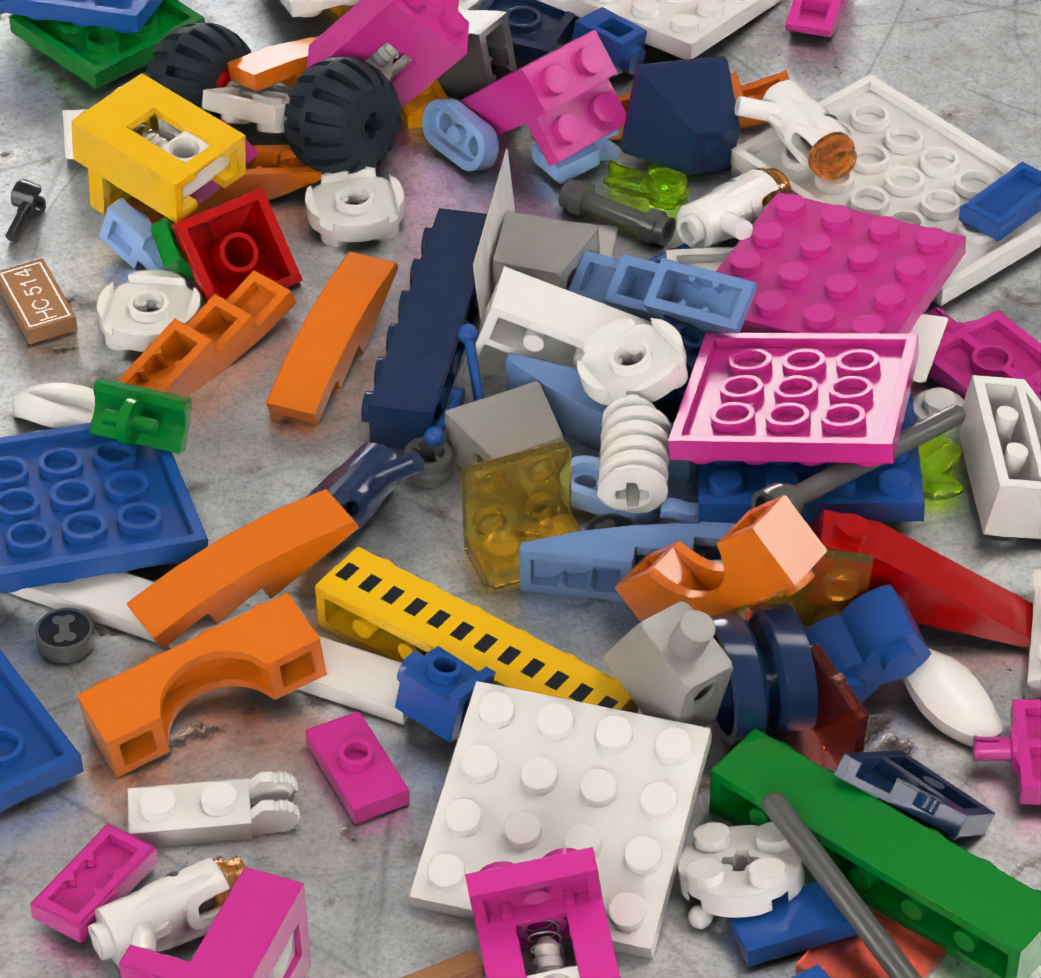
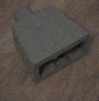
M458 10L469 21L467 54L436 79L447 96L460 101L517 70L507 12Z

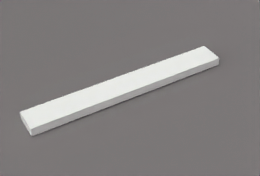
M125 572L110 573L76 579L69 583H53L9 593L54 609H78L89 615L93 622L156 642L126 605L127 602L152 585L153 581ZM236 609L218 624L207 613L169 644L168 647H176L198 636L202 631L217 627L246 612ZM318 636L321 641L327 675L297 690L404 725L409 717L395 708L400 684L397 680V673L402 663Z

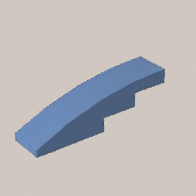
M585 250L568 291L650 322L651 318L662 319L664 315H667L680 322L691 324L701 331L739 334L758 285L754 281L666 258H661L660 263L625 254L622 255L621 259H616Z
M509 353L506 358L507 390L538 381L562 434L592 450L600 452L602 417L607 405L597 403L587 395L583 389L578 370ZM669 422L672 430L674 423ZM670 460L668 465L669 477L689 483L696 471V464L688 460Z
M697 523L629 525L576 531L522 542L519 549L520 591L625 602L614 587L647 554L680 540L692 551L708 560H722L717 542L733 526Z

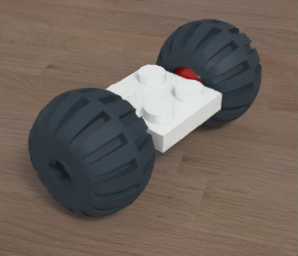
M207 22L187 24L173 30L163 38L162 42H159L152 53L154 56L153 60H149L146 70L149 73V78L219 120L222 118L227 123L234 124L254 122L257 123L258 131L285 133L287 142L296 157L306 167L309 165L312 169L322 172L321 175L326 172L334 174L345 170L349 172L347 174H353L365 169L366 166L375 168L387 157V152L391 151L396 140L394 135L395 132H398L400 120L397 118L400 114L397 93L392 83L381 70L359 58L350 56L331 57L311 65L297 78V83L292 88L274 84L256 92L230 80L227 63L251 54V49L236 33L222 25Z

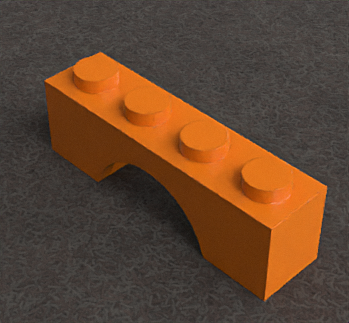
M782 495L748 510L717 542L723 564L713 562L698 555L679 540L647 554L614 588L640 622L680 601L688 603L693 610L702 611L709 616L737 612L745 605L749 610H754L765 604L780 591H783L786 596H790L805 587L815 576L811 568L827 552V549L788 497Z
M287 592L273 600L260 603L250 611L217 627L208 628L198 636L176 647L154 654L145 662L112 678L97 682L91 688L77 694V698L88 733L115 777L119 778L170 752L169 736L175 718L190 701L201 694L223 687H246L260 691L276 700L327 675L320 638Z

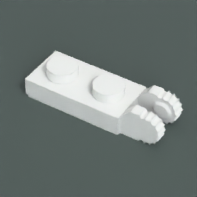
M267 771L259 772L250 781L249 778L128 788V833L159 848L251 840L253 836L290 832L291 829H296V825H299L300 820L298 805H295L293 801L290 802V800H294V797L297 796L298 783L296 777L292 776V773L288 774L286 771H277L276 773Z

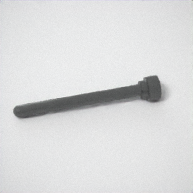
M950 405L901 430L895 458L961 425L966 417L964 409L959 405ZM836 463L795 485L775 482L753 494L751 507L755 508L782 495H786L801 514L804 505L886 463L873 467H863L855 463Z
M779 792L768 793L762 802L763 810L889 978H922L784 795Z

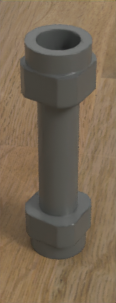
M569 179L564 183L559 194V206L567 209L568 213L584 217L589 212L639 232V240L651 245L666 246L673 237L676 221L674 218L667 216L666 212L650 208L645 213L595 194V186L585 181Z

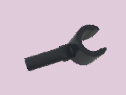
M20 179L14 185L10 198L12 205L18 207V210L5 235L9 241H17L32 213L40 215L45 211L46 201L44 197L39 196L42 191L41 185L26 179Z

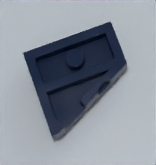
M902 750L844 753L834 773L841 780L925 821L929 828L935 829L949 839L956 840L962 836L985 834L996 814Z

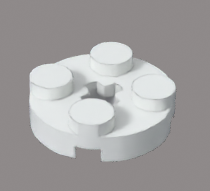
M368 166L353 174H347L349 173L347 170L334 174L326 172L321 175L320 185L316 186L313 190L310 185L306 190L305 207L307 221L315 231L320 233L321 241L328 246L339 247L348 242H364L374 239L389 240L399 233V223L405 214L404 189L399 180L390 174L388 181L377 177L376 168ZM358 202V205H350V203Z
M143 270L128 274L129 283L114 289V282H112L103 289L97 300L99 327L105 335L106 345L114 351L132 350L144 352L174 318L187 324L201 309L200 294L195 286L193 290L186 286L184 277L164 270ZM152 308L157 309L156 311H153V312H147L148 309H152Z
M634 317L613 321L596 330L586 339L582 346L584 356L580 361L577 360V370L584 391L597 403L608 406L610 402L621 396L633 394L647 398L652 403L664 397L673 389L683 386L688 379L687 356L681 335L676 328L666 321L651 318L652 325H636ZM630 359L636 363L629 366L623 365L625 361Z
M719 822L700 825L693 832L694 842L683 850L678 861L680 886L683 896L689 901L691 894L692 897L701 900L702 911L720 917L742 918L770 912L773 910V899L781 897L788 892L789 901L799 894L805 881L803 862L773 822L760 826L739 825L728 827Z

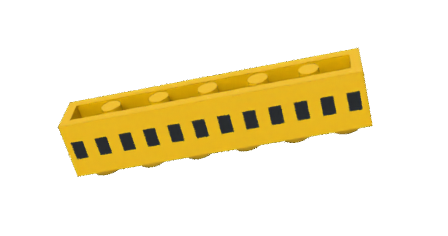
M358 546L315 585L318 626L364 651L402 663L414 651H418L425 656L439 646L477 671L482 670L486 666L495 671L494 685L638 713V706L617 678L589 666L570 653H564L533 637L524 629L516 628L488 614L481 607L469 604L440 589L436 584L414 576L395 566L388 559L380 558Z

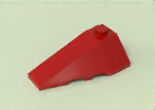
M825 509L814 518L811 529L827 549V552L811 568L815 576L805 587V598L847 607L864 593L877 587L891 584L908 606L916 623L1030 648L1033 603L881 522L868 520L856 514H842Z

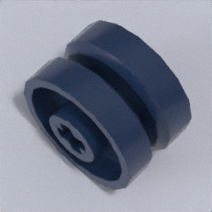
M788 602L757 607L752 611L749 623L735 611L710 616L716 628L713 637L727 654L733 666L717 717L714 720L722 739L729 746L736 745L754 728L765 733L767 724L780 736L810 730L815 727L818 716V689L815 667L803 624L794 607Z

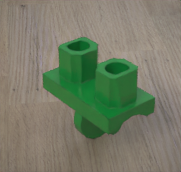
M104 378L94 381L95 407L90 423V434L117 439L119 444L127 446L138 444L178 454L186 450L192 412L191 398Z

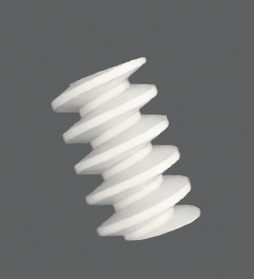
M636 394L619 397L610 402L603 412L597 496L604 505L614 510L645 513L659 508L667 498L668 465L670 461L668 439L671 433V426L668 418L661 411L657 410L647 398Z

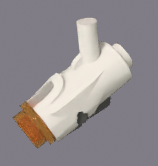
M792 80L778 82L767 90L762 100L738 96L735 104V115L769 122L796 159L803 166H808L818 177L831 181L839 180L847 176L854 168L857 154L852 136L838 122L837 117L816 102L798 82Z
M765 167L749 170L730 181L723 182L720 186L714 188L713 191L680 208L677 213L678 235L685 244L693 249L712 248L732 238L739 240L750 238L753 233V223L778 192L792 194L790 182L779 169Z
M220 855L212 859L209 857L178 871L171 872L138 891L96 908V923L89 925L88 930L97 954L103 961L112 958L115 964L119 966V962L130 944L154 952H160L206 935L244 869V862L237 855L226 860Z

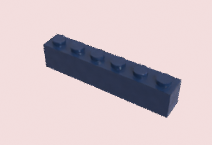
M439 208L432 228L425 227L421 242L422 257L421 259L414 258L411 265L410 290H403L400 295L398 323H390L386 338L387 354L385 357L379 356L376 361L374 390L366 391L363 397L361 419L362 422L369 423L370 443H378L389 448L405 450L409 442L423 437L427 428L435 426L448 405L452 389L456 386L466 356L465 345L458 338V330L465 324L476 326L479 317L473 263L487 214Z

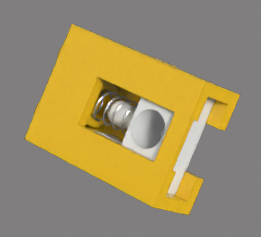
M142 73L125 85L117 88L112 94L88 110L80 113L78 117L71 121L73 159L88 168L90 206L104 215L108 207L121 197L127 200L133 196L176 223L197 209V200L189 195L212 180L220 186L227 188L246 174L244 134Z

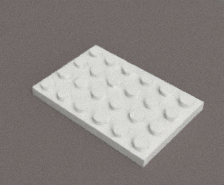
M871 74L818 102L832 115L836 116L838 122L852 136V146L848 156L845 157L847 160L840 169L828 174H819L812 171L808 166H803L785 146L773 127L731 149L730 165L741 173L753 169L762 170L769 174L779 187L771 192L774 195L778 192L797 194L803 198L823 203L843 205L853 210L878 216H889L899 221L928 228H940L945 232L966 236L965 255L933 299L940 306L1041 247V211L999 242L959 221L960 206L1010 171L1016 164Z

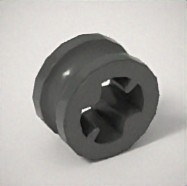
M423 437L416 438L408 443L405 447L404 455L416 451L424 462L423 472L407 478L411 484L420 488L432 489L449 482L453 476V450L447 441L444 440L442 445L438 447L428 446L424 442Z

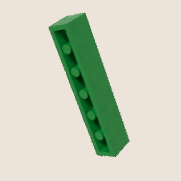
M756 728L711 769L709 811L734 826H760L772 822L762 807L764 797L770 792L781 793L867 906L987 978H1029L1041 965L1040 890L1028 887L999 870L990 861L978 858L947 840L935 829L923 826L894 809L889 803L875 798L865 791L841 780L834 775L835 771L821 767L794 751L788 744L777 741Z

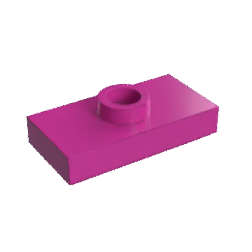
M360 711L305 730L306 745L354 824L410 804L408 787Z
M107 823L30 903L32 918L82 944L89 936L88 926L96 923L95 909L128 895L158 863L157 848Z

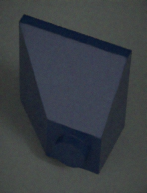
M724 56L636 65L620 149L623 153L687 175L731 170V149L737 146L740 124L738 116L735 115L736 103L728 60Z

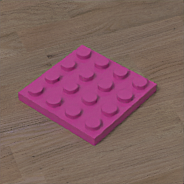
M778 192L753 223L751 237L740 240L716 272L754 281L758 285L740 333L909 334L921 314L926 311L965 255L966 236L945 232L940 228H928L899 221L889 216H878L853 210L843 205L823 203L803 198L797 194Z
M706 333L668 439L670 460H688L694 464H707L714 461H743L750 465H762L768 462H799L806 466H817L830 462L855 463L863 467H873L882 463H894L919 357L918 334Z

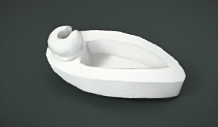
M49 383L30 387L13 397V416L51 428L91 423L95 407L94 391L86 386L69 383Z
M929 649L931 652L930 657L911 675L903 678L911 698L921 713L938 730L952 739L973 747L974 735L979 737L1001 736L1003 724L988 694L966 666L952 657Z

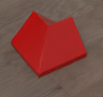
M263 187L171 225L205 304L214 294L227 300L253 270L285 288L303 281Z

